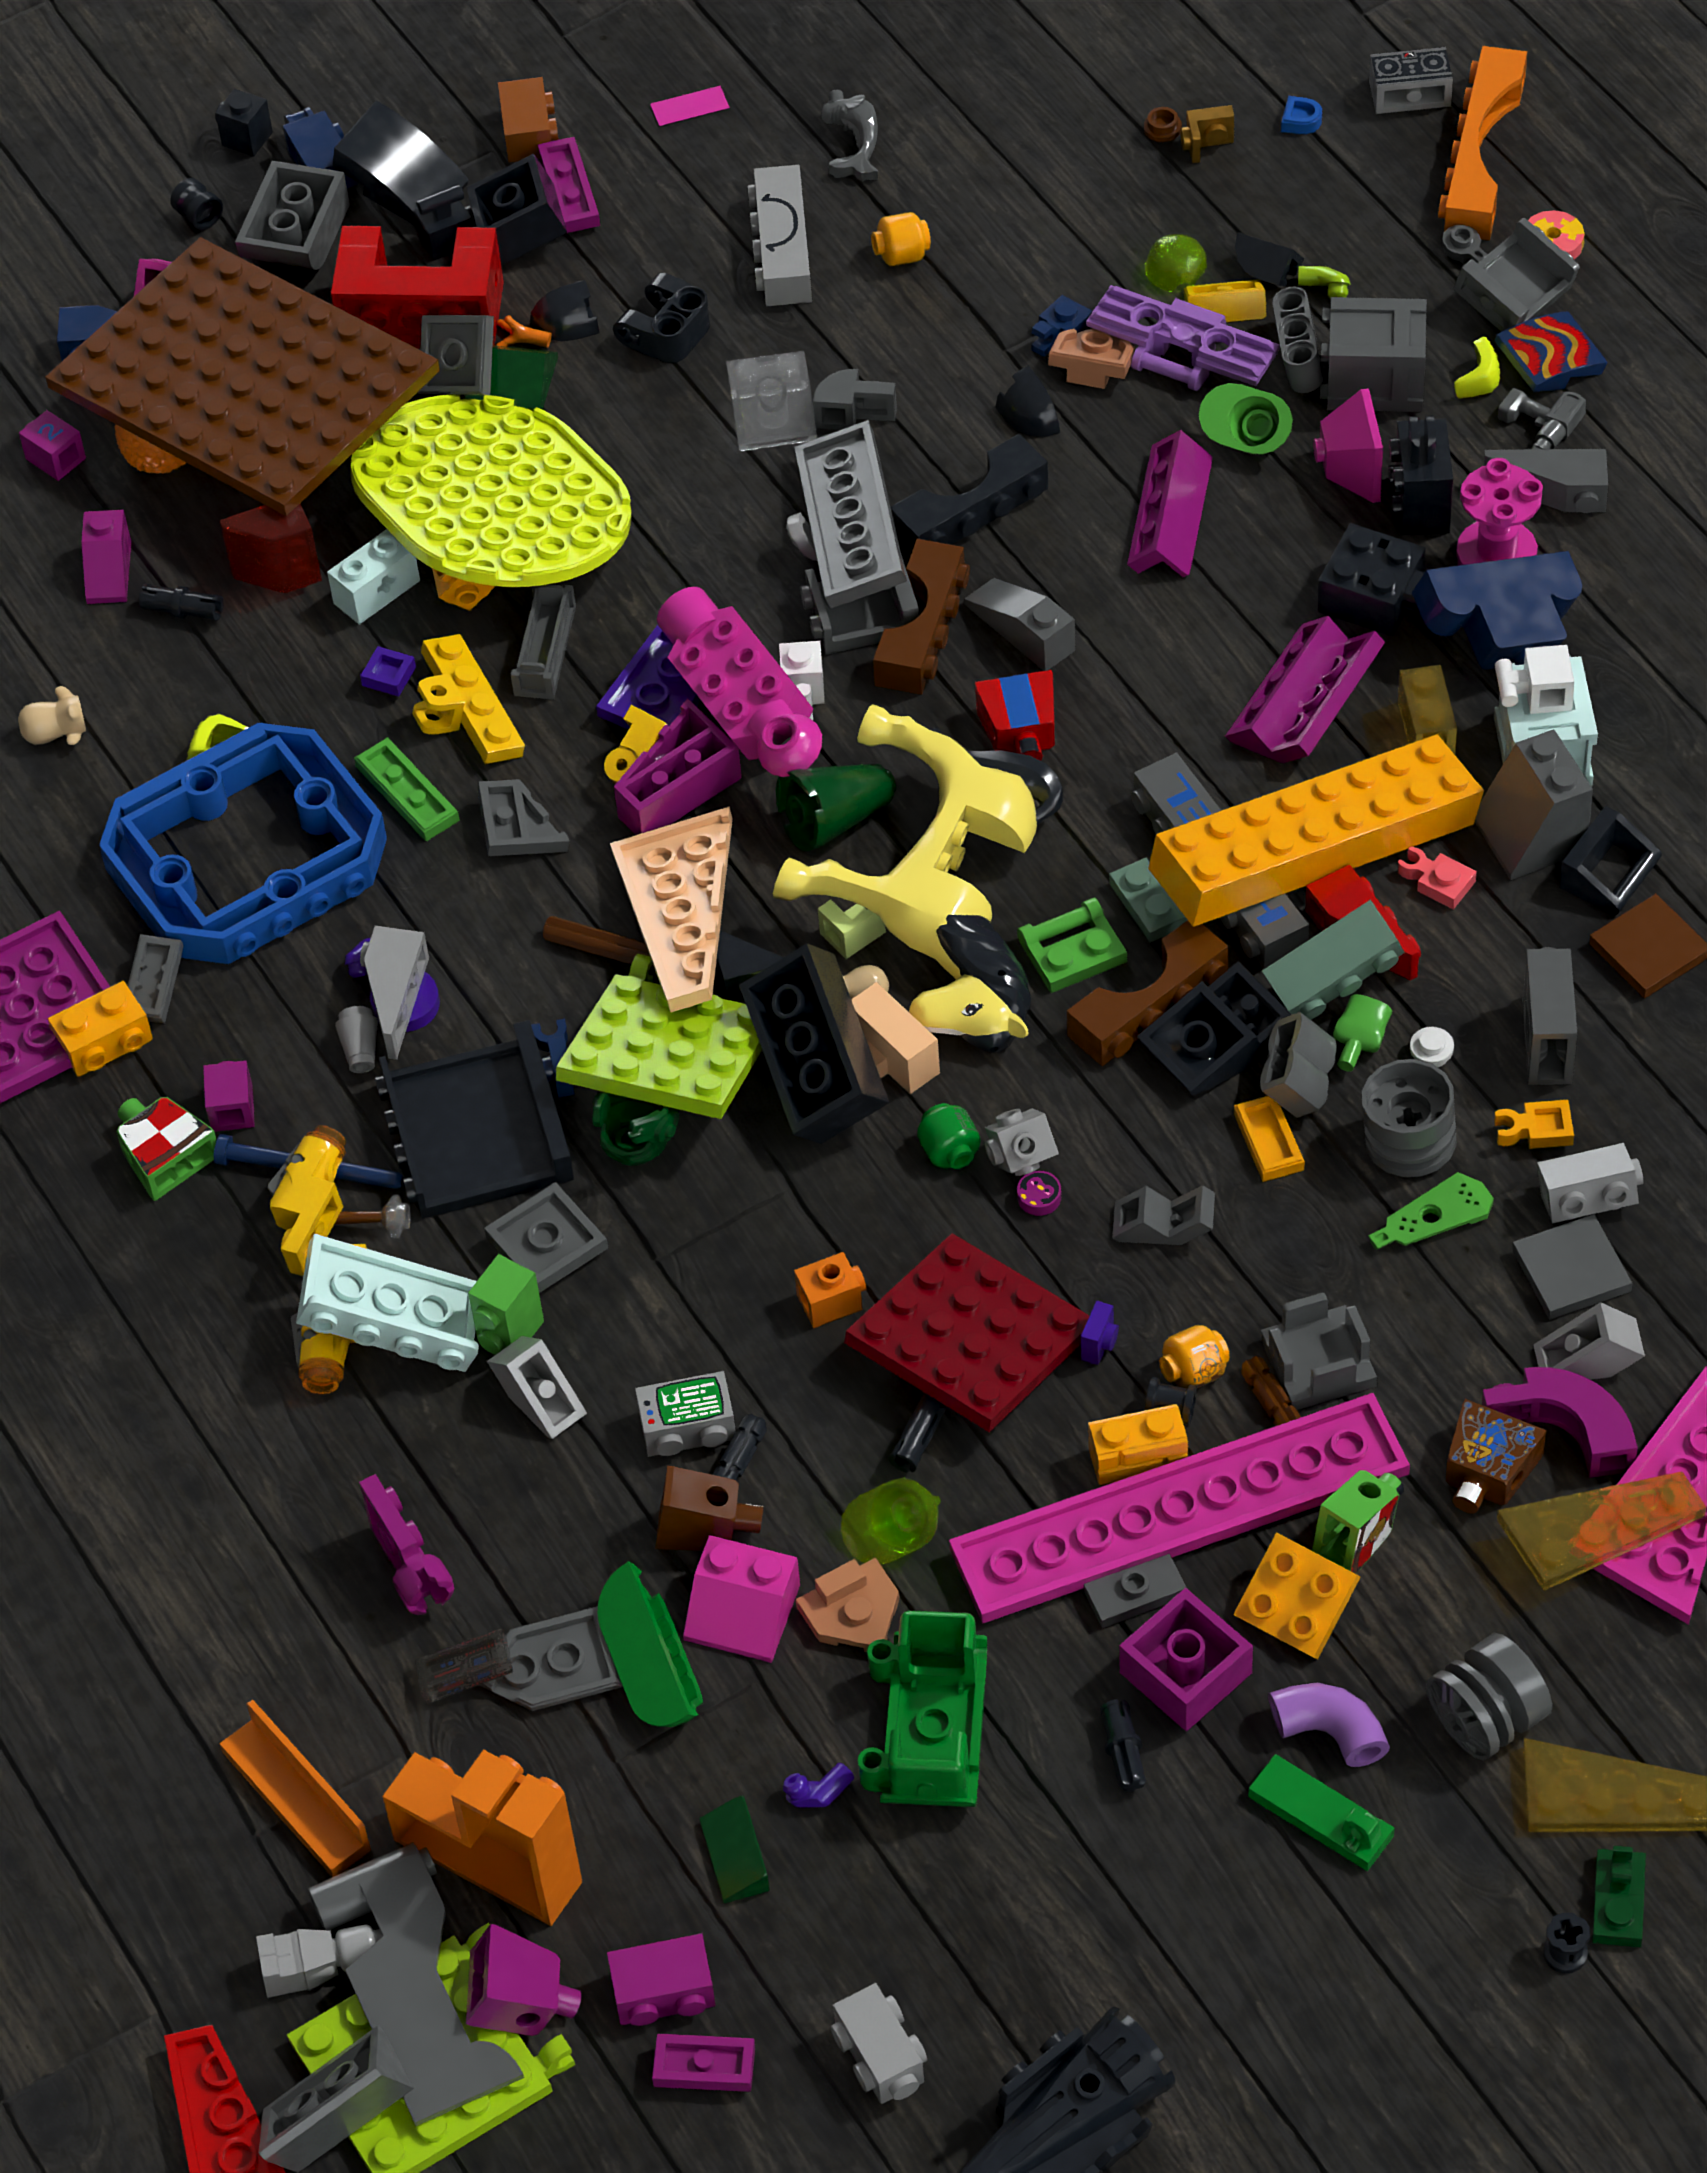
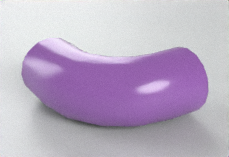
M1317 1682L1289 1686L1268 1694L1271 1712L1282 1738L1304 1731H1324L1334 1737L1346 1764L1351 1767H1361L1374 1763L1384 1757L1389 1751L1390 1746L1383 1729L1368 1705L1344 1688Z

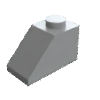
M1601 1302L1533 1344L1538 1367L1562 1369L1579 1374L1590 1380L1612 1377L1645 1357L1636 1318Z
M521 1336L487 1361L508 1397L548 1438L553 1439L587 1414L542 1339Z

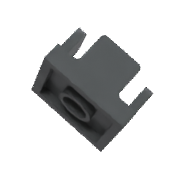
M1319 1293L1284 1304L1282 1323L1261 1330V1341L1279 1384L1291 1401L1289 1405L1294 1406L1296 1410L1377 1387V1376L1369 1359L1370 1338L1355 1305L1350 1307L1344 1305L1328 1310V1299L1325 1293Z

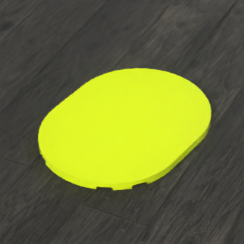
M450 394L406 403L352 454L351 481L356 494L368 510L418 560L439 572L464 581L501 587H531L573 579L594 570L608 561L624 544L630 530V495L616 472L564 422L537 407L532 411L514 406L513 399L485 395L483 400L460 399V395Z

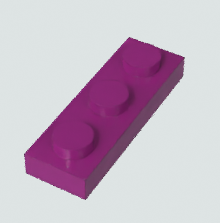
M575 137L538 144L542 166L555 186L567 233L600 226L599 213Z

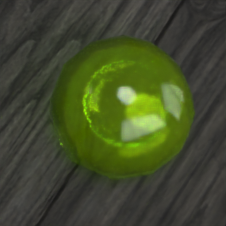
M1165 235L1157 239L1149 251L1145 263V275L1153 285L1170 292L1174 291L1182 283H1189L1190 286H1193L1206 271L1207 255L1200 243L1188 235Z

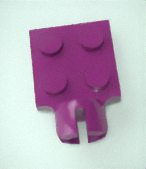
M376 1474L360 1481L359 1484L370 1529L396 1570L393 1584L407 1610L416 1615L426 1614L427 1604L423 1598L429 1595L435 1604L441 1603L444 1605L454 1592L453 1579L439 1558L431 1554L425 1555L420 1547L424 1545L422 1536L412 1520L405 1523L400 1515L403 1507L392 1486L384 1489Z

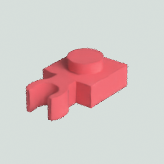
M1409 847L1408 860L1415 862V864H1407L1402 860L1398 861V873L1406 879H1417L1418 892L1453 910L1476 882L1477 871L1442 853L1432 861L1426 857L1422 850L1416 847Z

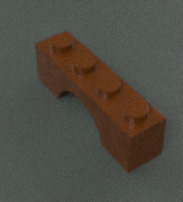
M917 539L906 571L915 598L925 609L915 620L906 625L884 629L873 659L875 686L922 695L927 680L935 678L938 666V656L936 654L938 649H944L947 644L949 634L947 623L949 618H956L959 608L958 592L960 588L965 589L967 587L970 565L964 563V547Z
M1187 920L1162 939V967L1164 972L1155 983L1145 989L1129 993L1113 992L1100 987L1096 988L1067 1010V1036L1101 1066H1104L1114 1057L1123 1056L1132 1044L1138 1040L1137 1036L1200 982L1203 981L1209 986L1228 970V945L1203 924L1193 927Z

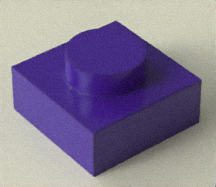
M377 646L360 675L362 686L399 697L416 668L415 658Z
M1096 1301L1081 1334V1360L1099 1365L1104 1351H1111L1113 1349L1119 1332V1325L1114 1324L1113 1305Z

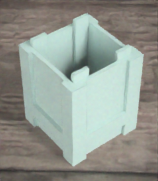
M1569 656L1574 677L1572 711L1530 714L1526 693L1517 694L1518 703L1513 707L1503 706L1499 696V707L1494 708V721L1503 764L1515 743L1554 729L1592 787V746L1597 745L1598 732L1581 656ZM1512 663L1513 670H1523L1524 665Z

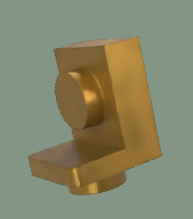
M1232 105L1187 111V127L1180 128L1182 148L1183 150L1190 151L1192 163H1200V147L1234 143V112Z

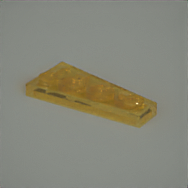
M1681 1471L1498 1510L1497 1521L1545 1591L1704 1517L1706 1505Z
M1524 1738L1523 1754L1528 1832L1707 1831V1776Z

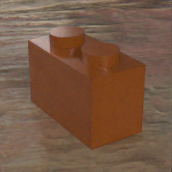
M543 77L498 82L508 162H517L532 154L537 159H540L538 144L559 140L556 118L548 119V115L555 114L552 91H544Z

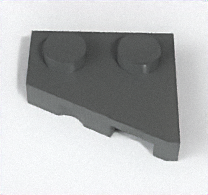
M520 779L478 782L477 793L488 856L568 852L569 838L564 831L558 833L549 822V813L540 803L532 799L531 792Z

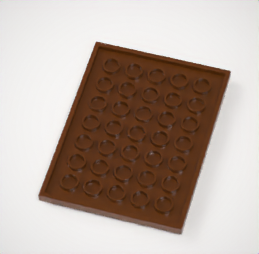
M200 237L46 375L45 378L49 389L287 516L440 371L438 359Z

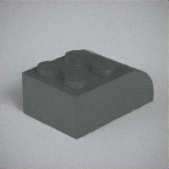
M272 161L235 241L240 257L313 270L320 269L327 258L350 206L344 172Z

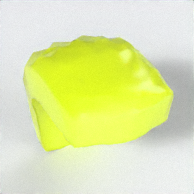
M1481 337L1473 342L1479 366L1454 382L1455 394L1458 399L1491 393L1499 385V363L1490 341L1487 340V337Z
M221 714L208 716L195 730L187 752V760L249 727Z

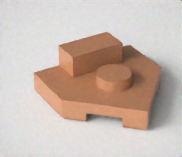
M1094 328L1078 333L1075 329H1070L1058 334L1049 352L1048 365L1066 368V382L1105 389L1109 376L1125 379L1131 366L1135 346L1129 341Z
M875 1557L860 1566L853 1559L815 1579L816 1589L796 1599L797 1609L819 1642L836 1646L839 1643L864 1648V1652H867L869 1645L873 1641L878 1639L887 1640L893 1615L895 1616L899 1603V1591Z

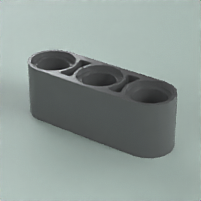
M1287 287L1281 289L1273 297V308L1282 358L1290 388L1298 393H1309L1319 388L1324 379L1313 317L1305 290L1299 287Z

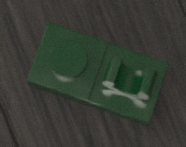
M1614 1845L1613 1850L1597 1849L1592 1943L1641 1948L1646 1853L1633 1852V1847Z

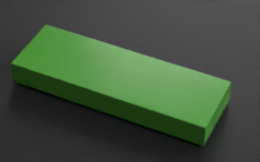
M388 737L354 757L357 769L425 841L430 840L460 821L458 811Z

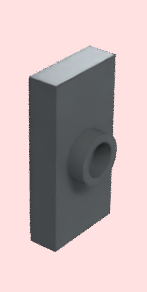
M140 934L128 988L146 1013L149 1022L165 1024L184 945L181 940Z
M1170 1554L1087 1582L1084 1584V1593L1103 1629L1166 1605L1186 1585Z

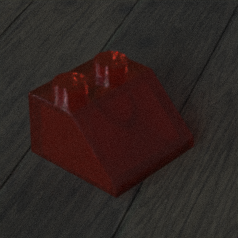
M301 504L287 516L263 505L220 520L229 565L234 579L284 594L322 581L312 527Z

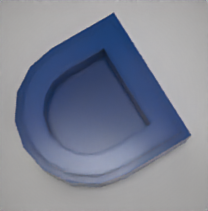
M1288 96L1281 121V132L1309 134L1318 130L1322 124V107L1320 104L1309 98Z

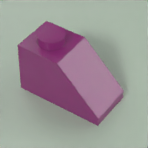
M124 510L84 512L81 543L87 604L127 602L131 538Z

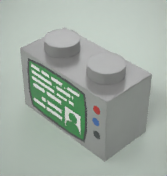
M724 1371L635 1388L648 1457L655 1455L671 1456L679 1453L681 1450L702 1446L717 1447L731 1441L736 1433Z

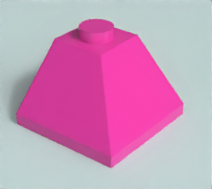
M1369 388L1361 389L1320 421V438L1313 440L1314 456L1316 463L1323 462L1327 479L1372 503L1381 502L1383 445Z

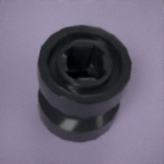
M187 178L181 181L175 187L170 197L172 208L182 216H186L188 222L198 230L211 228L217 223L223 212L222 200L212 192H207L206 187L195 178Z

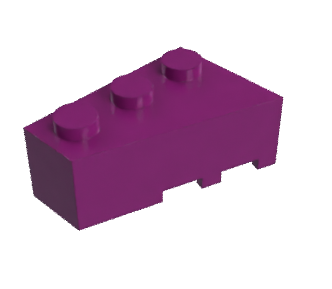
M688 698L681 705V713L671 725H665L658 733L659 739L648 752L643 751L614 785L618 818L635 835L671 825L742 778L738 746Z

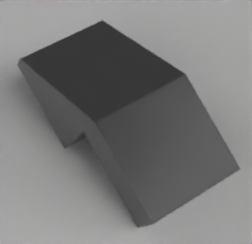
M1202 1185L1171 1201L1145 1186L1115 1201L1112 1238L1118 1242L1183 1245L1213 1230L1215 1192Z

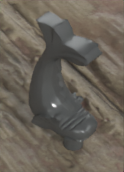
M832 90L828 94L829 102L822 106V120L827 124L841 125L844 131L852 130L859 151L853 156L830 161L829 174L835 178L855 175L862 182L864 180H878V170L869 162L878 135L877 116L873 105L865 100L864 95L844 99L841 90Z

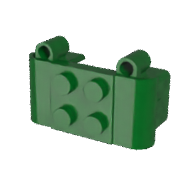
M905 1611L900 1617L899 1631L894 1632V1645L886 1639H878L873 1641L867 1650L871 1678L879 1683H890L885 1753L878 1748L871 1747L864 1749L859 1754L860 1783L868 1791L882 1792L880 1803L976 1807L987 1667V1636L976 1635L975 1619L969 1613Z

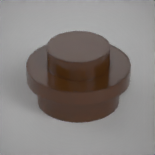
M1157 107L1149 112L1148 117L1144 121V132L1151 140L1168 142L1180 135L1182 122L1177 113L1171 108Z

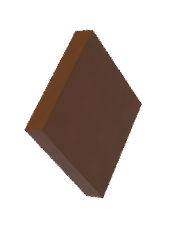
M1654 894L1590 934L1589 944L1644 999L1707 959V942L1657 894Z

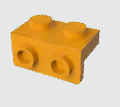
M124 980L47 1018L51 1030L69 1056L73 1071L78 1077L90 1071H96L106 1063L128 1052L140 1049L144 1044L153 1039L147 1015Z

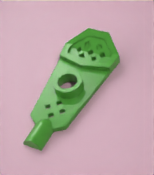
M1457 1172L1387 1217L1386 1227L1370 1234V1242L1376 1250L1394 1241L1406 1246L1467 1223L1474 1224L1488 1219L1494 1198L1482 1182ZM1428 1213H1433L1439 1217V1220L1434 1223H1428L1422 1218Z

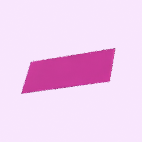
M721 86L650 104L659 126L730 108Z

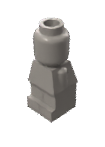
M368 1924L338 1930L335 1938H332L331 1931L297 1929V1931L279 1936H273V1933L256 1936L267 1998L303 1990L310 1991L337 1976V1967L341 1966V1969L345 1971L383 1937L380 1929L373 1930Z

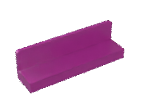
M1182 430L1153 444L1151 448L1127 563L1137 573L1164 561L1182 577L1190 574L1212 456Z

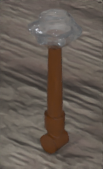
M393 1195L390 1201L382 1208V1211H341L334 1225L382 1222V1225L389 1231L391 1237L397 1239L404 1229H409L410 1207L408 1203H401L399 1195Z

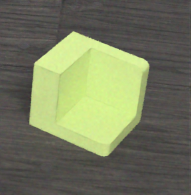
M830 899L818 908L820 934L846 959L886 933L885 924L881 918L859 904H855L843 912Z

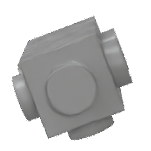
M1624 1143L1537 1162L1541 1197L1552 1223L1573 1220L1582 1216L1639 1204L1637 1185L1643 1184L1642 1169L1637 1158L1630 1159Z
M874 1983L833 2004L835 2024L830 2026L831 2033L842 2052L850 2050L857 2062V2064L853 2065V2070L865 2092L873 2090L879 2102L883 2104L893 2098L901 2100L910 2096L918 2089L920 2084L924 2083L923 2063L927 2061L926 2053L917 2036L913 2034L908 2037L900 2023L904 2022V2017L892 1995L885 1998L877 1983Z

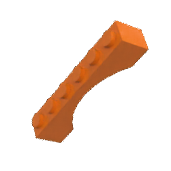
M1482 46L1479 61L1472 60L1469 83L1473 84V88L1466 87L1463 101V110L1468 111L1467 114L1460 113L1457 137H1461V141L1454 140L1451 153V163L1455 164V168L1448 167L1445 191H1449V194L1441 195L1438 218L1445 219L1444 232L1454 225H1466L1475 229L1482 240H1490L1496 215L1498 185L1488 174L1480 156V147L1492 126L1505 114L1520 105L1526 77L1527 51Z

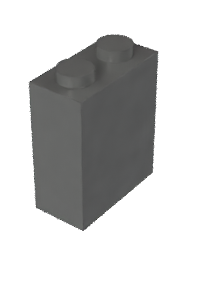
M1552 947L1527 949L1522 1004L1528 1085L1572 1084L1577 1023L1571 949H1555Z

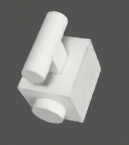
M820 641L779 644L781 668L811 706L825 704Z
M1567 645L1525 648L1523 670H1513L1509 659H1500L1495 663L1503 706H1515L1518 703L1517 694L1526 693L1530 714L1572 711L1574 677Z

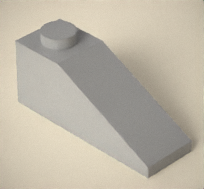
M375 926L370 942L365 941L363 943L360 963L362 967H366L388 1058L397 1060L429 960L424 932Z

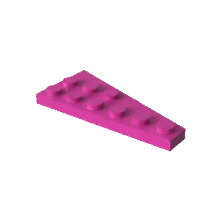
M1707 1366L1570 1545L1569 1553L1570 1556L1688 1625L1707 1560Z

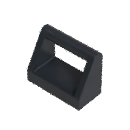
M1605 806L1563 860L1560 888L1611 914L1617 915L1662 857V853L1620 812ZM1615 845L1640 858L1612 893L1592 874V871L1611 846Z

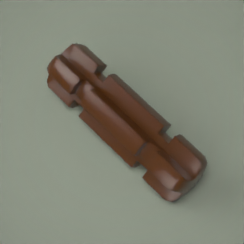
M1254 1356L1250 1360L1243 1362L1241 1374L1248 1385L1254 1386L1252 1389L1253 1393L1268 1416L1275 1419L1273 1422L1275 1426L1301 1418L1296 1408L1289 1405L1291 1401L1274 1374L1268 1373L1270 1368L1262 1357Z

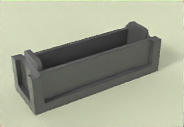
M549 584L532 586L533 603L517 668L512 669L511 672L514 696L554 700L576 609L573 585H565L564 588L560 585Z

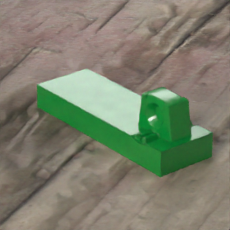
M1277 1754L1273 1756L1249 1787L1248 1797L1367 1872L1394 1837L1395 1828L1373 1816L1361 1806Z

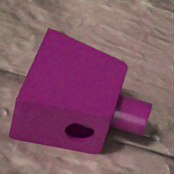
M490 1924L470 1950L466 2024L529 2036L538 2035L554 2014L570 2019L576 2015L581 2002V1991L559 1984L560 1958L556 1953L502 1927Z

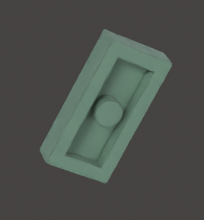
M1143 858L1109 873V884L1151 943L1170 934L1186 922L1187 918L1148 869L1149 860Z

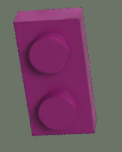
M657 2034L652 2077L654 2087L751 2092L755 2040L754 2038Z

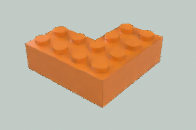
M484 1749L463 1778L456 1775L453 1769L444 1761L435 1757L429 1760L414 1752L382 1796L394 1841L403 1846L414 1842L418 1850L426 1847L434 1863L543 1923L552 1926L582 1883L563 1789L547 1777L542 1776L538 1779L530 1774L524 1776L523 1768L514 1759L506 1755L497 1757Z

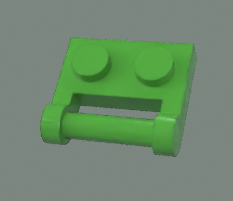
M1095 897L1082 902V907L1036 926L1027 924L1017 928L1020 944L1050 993L1127 962V951L1105 918L1101 905ZM1087 922L1091 926V929L1043 948L1040 944L1043 940Z

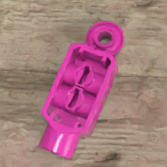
M699 587L684 588L668 598L657 615L658 626L674 645L668 655V659L748 760L759 758L764 769L772 775L781 777L789 776L788 771L808 769L818 758L822 748V733L817 723L810 719L813 707L733 606L718 609L705 591ZM791 737V739L787 743L782 745V743L786 739Z

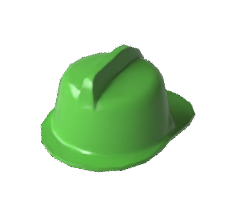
M1227 383L1217 386L1207 393L1200 404L1199 420L1202 430L1211 440L1223 446L1250 454L1264 455L1277 450L1285 443L1291 433L1293 419L1290 408L1282 398L1272 393L1242 384Z

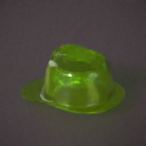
M900 1478L882 1484L859 1495L848 1504L842 1515L841 1522L844 1544L854 1557L864 1563L875 1557L880 1565L895 1561L922 1548L932 1540L937 1530L938 1505L941 1503V1499L939 1496H933L930 1491L914 1480Z

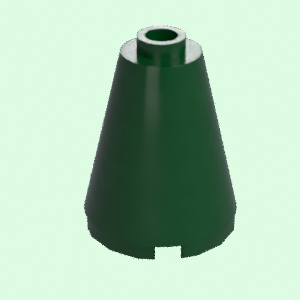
M881 764L814 767L788 771L789 776L778 777L775 788L778 812L786 810L790 822L783 825L786 833L797 847L803 851L820 848L889 804L893 799V793L896 791V782L893 774Z

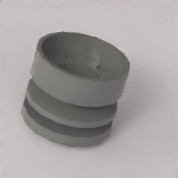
M1408 1059L1396 1060L1383 1065L1370 1075L1362 1090V1107L1366 1151L1373 1163L1385 1172L1401 1177H1420L1439 1170L1451 1159L1457 1146L1454 1090L1446 1073L1432 1063Z
M1495 1632L1465 1652L1464 1662L1454 1660L1445 1666V1671L1440 1670L1427 1679L1426 1683L1430 1704L1449 1735L1462 1749L1474 1758L1483 1761L1497 1753L1499 1747H1504L1514 1740V1731L1523 1733L1552 1712L1553 1703L1549 1689L1538 1669L1516 1643L1506 1636Z

